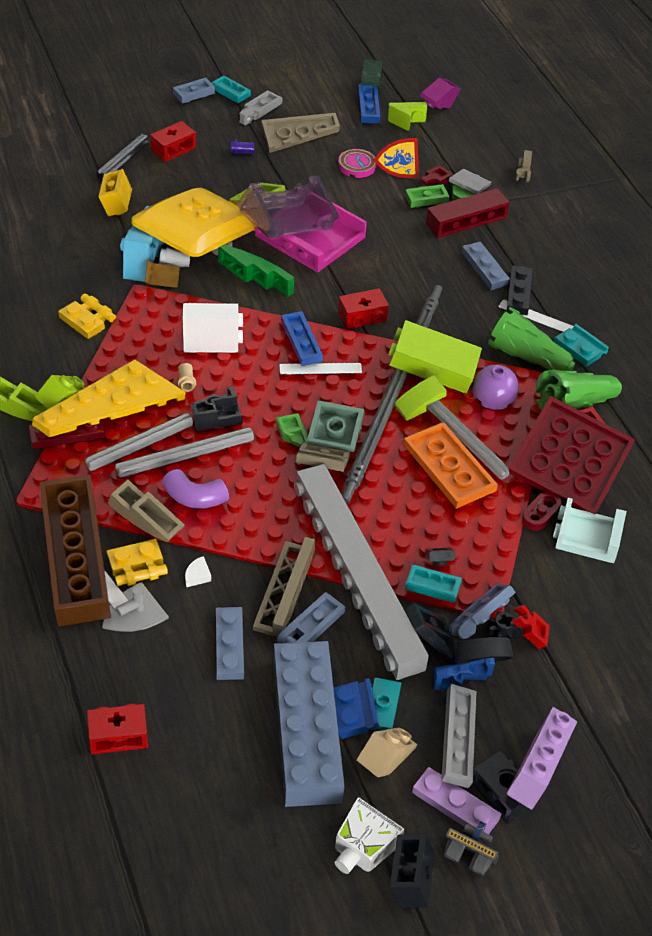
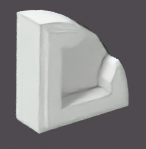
M204 556L194 560L188 566L185 574L186 587L211 581V574Z

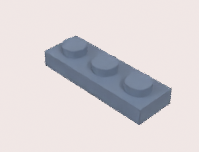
M481 242L462 246L461 253L490 290L509 286L510 278Z
M242 607L216 608L217 680L244 679Z

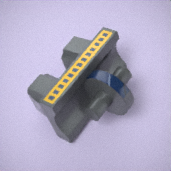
M480 821L477 828L469 824L465 825L463 832L473 836L472 839L452 828H449L446 834L448 842L444 856L459 863L464 850L475 854L469 869L481 876L485 875L492 863L496 864L499 852L479 843L481 840L490 845L493 840V836L484 832L486 823Z

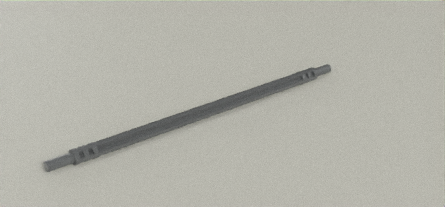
M440 285L434 286L430 297L425 301L416 324L428 328L439 304L438 299L442 292ZM395 369L345 481L346 487L342 497L347 505L350 503L355 489L360 486L408 372Z

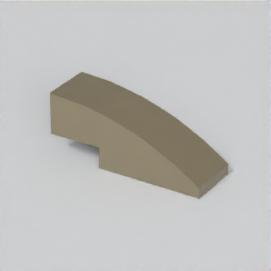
M129 480L125 481L110 495L107 503L132 524L165 542H168L185 526L151 493L143 494Z

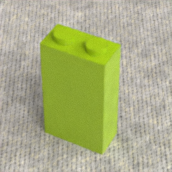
M405 320L403 328L398 327L393 340L397 341V344L392 343L388 355L392 356L389 366L425 379L434 375L442 385L467 393L473 381L482 348Z

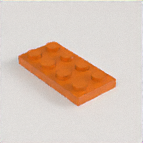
M444 422L404 438L403 445L456 509L497 491L498 484Z

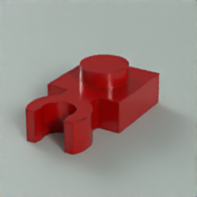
M525 605L515 607L514 611L519 616L512 619L514 625L522 627L523 636L538 649L547 647L550 625L535 611L530 612Z

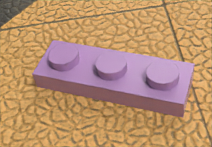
M428 767L413 786L412 793L464 827L466 824L477 828L480 821L486 823L484 832L490 834L500 820L501 813L458 785L441 781L442 775Z

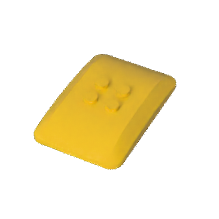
M194 188L166 198L142 210L132 217L131 224L188 256L199 257L255 230V220L258 216L207 189Z

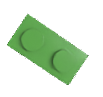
M443 184L405 189V197L411 208L449 202V195Z

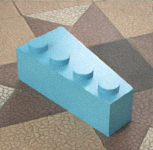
M135 226L129 229L126 237L122 238L121 241L123 279L145 282L147 262L155 263V257H159L161 245L164 242Z

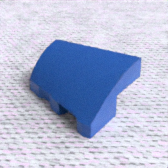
M494 658L434 667L432 670L434 690H447L450 684L462 687L463 680H487V676H492L495 666Z

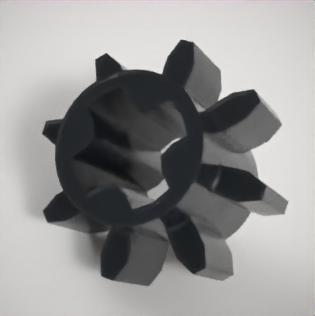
M497 612L495 619H489V637L509 638L510 642H512L513 637H519L520 629L512 622V619L515 617L511 612Z

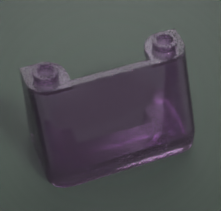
M310 176L308 184L302 186L299 183L293 190L266 193L260 183L250 184L237 204L242 215L267 237L272 238L307 231L328 230L333 227V223L339 217L319 176Z

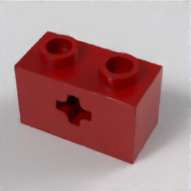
M182 121L150 135L151 151L164 162L196 148V132Z
M380 288L339 296L338 314L346 329L387 321L389 304Z
M127 704L121 707H99L94 710H87L91 754L148 748L144 704Z

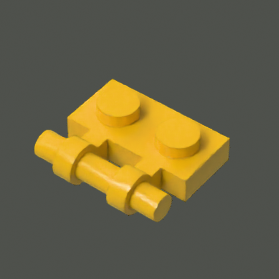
M87 294L81 296V301L84 304L80 305L74 301L58 311L60 319L87 339L105 329V320L113 322L116 319V315L112 313L109 307L106 305L102 306L99 304L98 299Z
M156 539L107 550V558L117 586L124 584L131 586L135 585L137 581L150 579L151 581L158 579V576L168 574Z

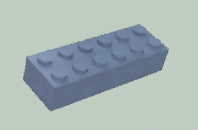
M328 641L274 644L273 664L285 807L342 804L344 778Z

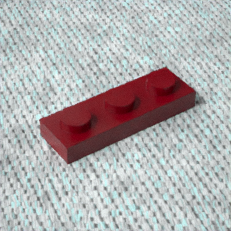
M102 419L99 420V424L90 425L86 423L78 425L74 431L48 437L34 426L29 425L33 449L105 438Z

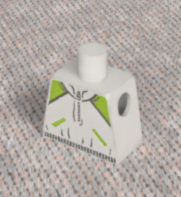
M358 798L336 836L335 848L341 853L335 861L336 867L345 874H348L355 865H358L367 872L371 871L395 850L397 835H403L404 828Z

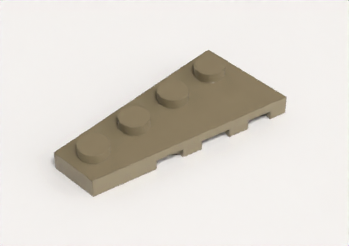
M336 113L261 120V127L269 153L339 132L340 129Z

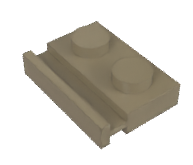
M303 442L297 453L296 463L311 466L325 464L327 469L344 472V468L349 461L350 451Z

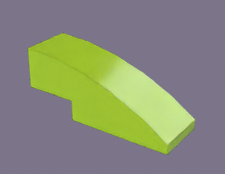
M0 377L1 411L33 421L35 416L48 409L35 397L38 393L37 391L23 383H20L17 387Z

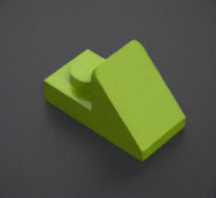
M389 103L388 121L409 131L410 123L426 121L427 103Z

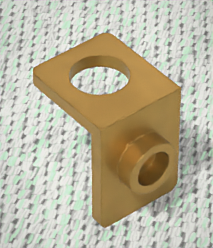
M148 261L145 283L177 288L180 267Z

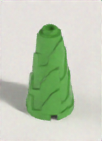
M512 307L508 308L510 314L505 312L498 321L491 334L496 339L495 341L489 339V346L511 356L521 358L531 364L539 365L549 371L573 370L576 363L573 362L574 357L571 356L572 354L553 342L548 335L519 314V311Z
M550 370L544 371L539 376L535 393H540L541 399L536 400L541 411L550 396L575 409H582L617 397L622 390V385L612 375H593V373H577L576 371Z

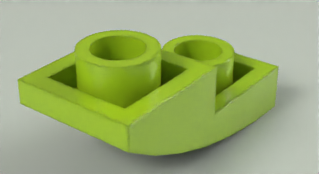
M433 375L403 394L394 403V406L407 421L426 412L427 405L446 397V389Z

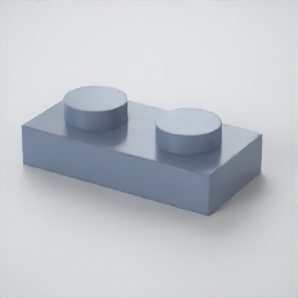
M207 78L173 87V94L181 103H187L215 93V87Z

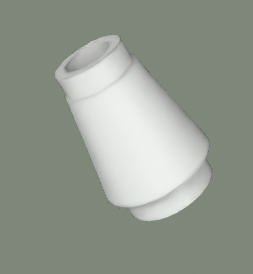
M169 247L160 249L159 264L189 267L190 256Z

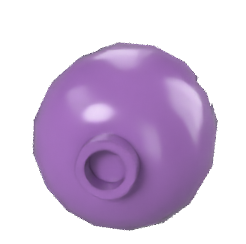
M486 366L475 377L472 387L473 397L475 400L477 397L481 401V405L494 410L505 409L508 404H514L519 390L517 377L511 369L505 366Z

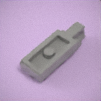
M268 90L244 105V109L239 113V123L247 125L251 123L252 119H259L281 105L282 97Z

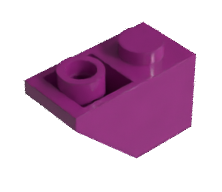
M438 78L420 96L432 108L435 106L439 109L443 107L450 108L461 88L448 79Z

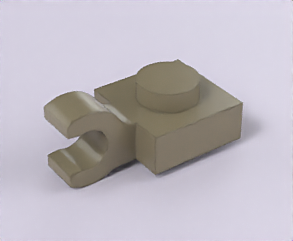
M524 150L523 158L519 157L515 176L517 181H519V177L526 178V182L530 181L532 151Z

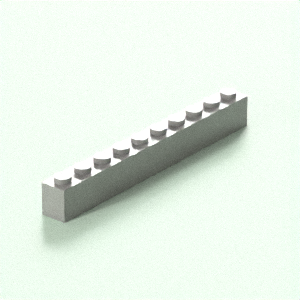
M325 464L297 471V482L294 483L295 492L298 497L301 496L303 499L305 512L311 515L315 531L317 533L320 532L324 549L330 551L334 568L340 571L345 589H349L352 594L354 607L360 609L365 628L371 630L376 649L381 650L384 655V663L389 672L392 671L396 680L426 671L429 655Z

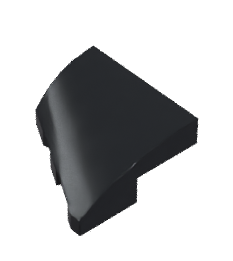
M233 386L228 387L227 393L222 396L212 394L204 400L191 404L196 432L243 423L237 395Z

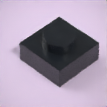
M450 547L425 548V558L428 561H433V565H448V561L455 560V550Z

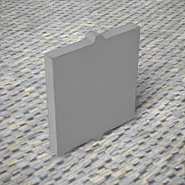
M465 169L449 178V182L474 194L482 192L491 185L490 181Z

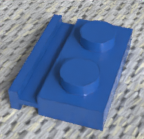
M369 678L365 679V682L362 683L356 681L333 688L338 732L341 739L367 733L372 728L380 729L373 688Z

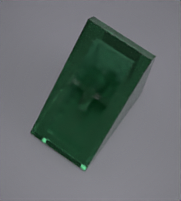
M364 60L361 84L380 85L383 61Z

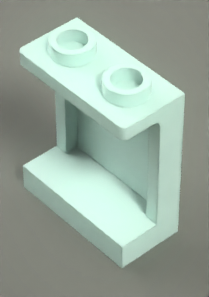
M568 498L566 506L561 505L558 514V520H562V523H556L553 538H557L555 548L614 563L627 511L617 509L614 518L599 514L595 515L572 508L573 499Z

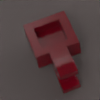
M441 165L427 170L425 176L420 178V181L424 183L420 187L444 185L449 182V178L453 174Z

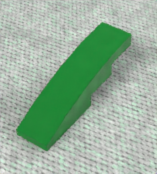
M227 245L218 247V262L247 283L253 279L266 290L275 287L287 297L294 294V277L280 267L241 249Z

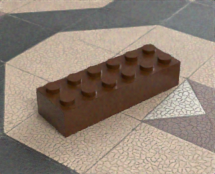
M91 475L40 482L52 594L58 627L111 618Z

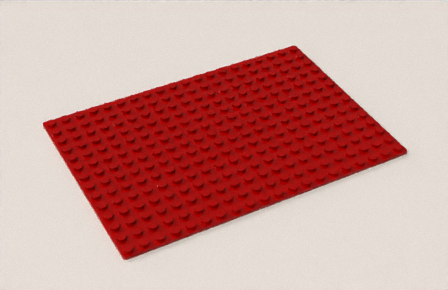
M138 284L133 285L82 378L85 384L84 387H88L131 361L136 360L178 388V380L180 378L179 366L183 363H188L193 367V377L196 379L195 388L190 392H185L184 400L177 401L176 399L166 401V405L158 407L154 404L146 406L144 411L113 420L109 417L102 419L105 438L45 447L16 499L17 505L43 512L40 482L91 475L99 526L163 541L132 524L107 504L110 495L125 481L129 480L143 494L151 493L185 524L168 541L169 543L275 568L286 541L302 545L304 538L308 537L315 539V554L306 576L343 585L342 575L339 570L334 568L330 551L324 549L320 532L317 533L315 531L313 519L310 514H306L303 499L301 496H297L294 489V483L297 482V471L315 466L296 463L300 447L282 440L276 426V418L298 413L307 435H309L318 401L364 409L362 429L359 433L354 452L350 451L349 461L344 468V472L328 469L342 495L346 487L345 481L395 372L396 368L389 366L392 356L388 354L392 343L397 344V341L307 321L323 354V362L320 363H361L362 373L280 374V364H300L281 323V315L238 306V313H243V327H238V330H243V343H238V352H184L183 303H226ZM479 359L473 381L467 393L443 385L446 389V397L439 399V401L505 465L510 467L541 413L536 400L541 399L540 393H535L537 380L543 372ZM502 365L511 369L516 375L519 390L514 404H508L505 409L494 410L482 406L481 401L477 397L476 400L474 399L472 387L475 377L486 366ZM408 373L397 400L411 388L426 379ZM228 387H234L238 406L242 414V424L196 432L193 420L191 427L98 469L89 471L86 467L85 458L185 413H189L193 419L192 403L204 400L212 394L222 396L227 393ZM394 406L360 486L355 489L347 506L397 598L462 613L496 583L510 585L523 528L522 517L524 510L528 506L532 485L511 474L503 480L499 479L461 441L498 486L497 491L456 509L403 445L404 438L442 422L427 407L426 412L406 421ZM250 427L254 434V440L125 477H118L115 470V465L120 462ZM176 469L183 471L186 477L196 484H204L220 478L228 489L229 501L205 509L190 508L178 503L167 493L162 486V479L168 472ZM450 547L455 550V560L448 561V565H433V561H428L425 558V548ZM289 551L287 554L289 562H295L299 553ZM412 564L462 578L455 603L406 590L405 584ZM505 606L497 608L490 614V618L495 619L497 612H504Z

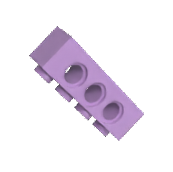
M552 707L540 726L507 792L508 796L531 810L534 808L550 782L577 724L576 720L567 713Z

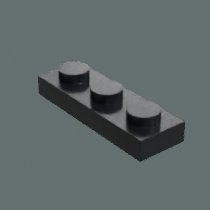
M512 265L506 312L510 313L508 308L512 307L519 311V314L528 315L532 268Z

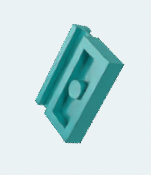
M577 324L572 329L568 328L556 336L554 340L556 344L572 354L571 356L585 367L601 358L602 354H607L609 348Z

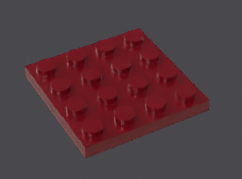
M550 396L508 469L509 474L543 492H550L559 496L564 503H567L568 498H572V507L596 515L635 439Z

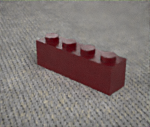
M496 188L429 207L426 225L437 238L507 218L510 202Z

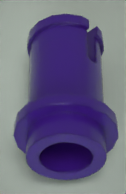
M235 139V141H231L230 153H234V155L236 153L254 155V142H237Z

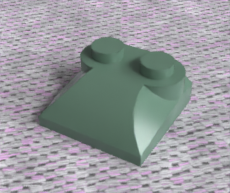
M318 401L307 443L354 452L359 433L362 429L364 409Z

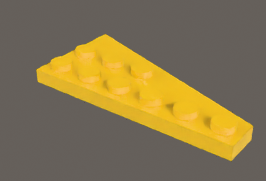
M133 360L35 416L32 426L48 437L74 431L78 425L86 423L90 425L99 424L100 419L109 417L113 420L144 411L146 406L154 404L158 407L166 405V401L176 399L177 401L184 400L185 391L140 362Z

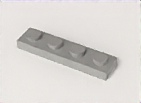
M450 684L447 689L441 781L469 788L473 783L476 691Z

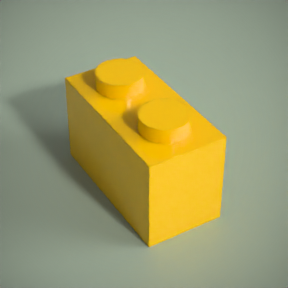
M123 169L106 173L103 176L98 197L108 216L121 215L128 210L132 188Z

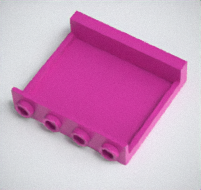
M302 187L301 199L270 220L262 216L255 220V236L318 273L365 238L367 222L312 190Z

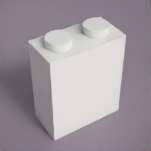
M183 303L184 352H238V343H243V330H238V327H243V313H238V304Z

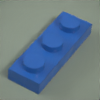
M359 84L358 95L361 123H380L377 84Z
M303 311L281 315V323L300 365L305 366L323 362V354Z

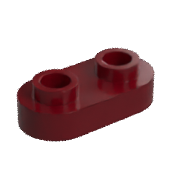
M551 492L539 494L524 510L522 517L523 525L533 531L542 530L559 513L561 507L560 497Z

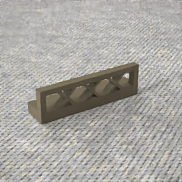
M305 537L302 545L288 541L285 542L255 619L254 631L278 637L288 626L315 554V539ZM289 551L299 553L297 560L293 563H290L287 558ZM290 571L289 581L282 585L279 575ZM282 592L283 597L280 604L274 606L270 600L271 596ZM274 614L273 627L261 624L264 617Z

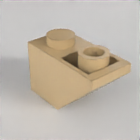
M401 728L373 732L357 761L377 777L390 775L412 753L417 744L411 740L412 736Z

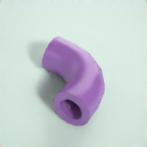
M176 469L168 472L162 479V486L167 493L178 503L190 508L205 509L229 501L228 489L220 478L208 483L196 484L191 482L183 471Z

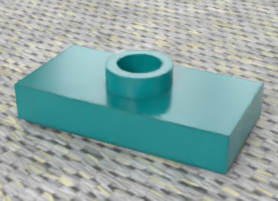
M222 76L212 82L215 91L236 103H240L251 96V90L226 76Z
M412 564L405 589L455 603L462 578Z
M380 678L374 679L373 694L380 729L376 731L393 729L401 689L400 682Z

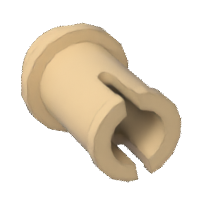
M183 363L178 369L180 377L178 386L181 390L190 392L196 386V379L193 377L192 365Z

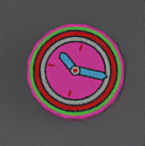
M350 149L342 152L339 156L338 168L347 176L351 174L355 175V178L367 177L375 172L376 163L373 161L375 156L363 149Z

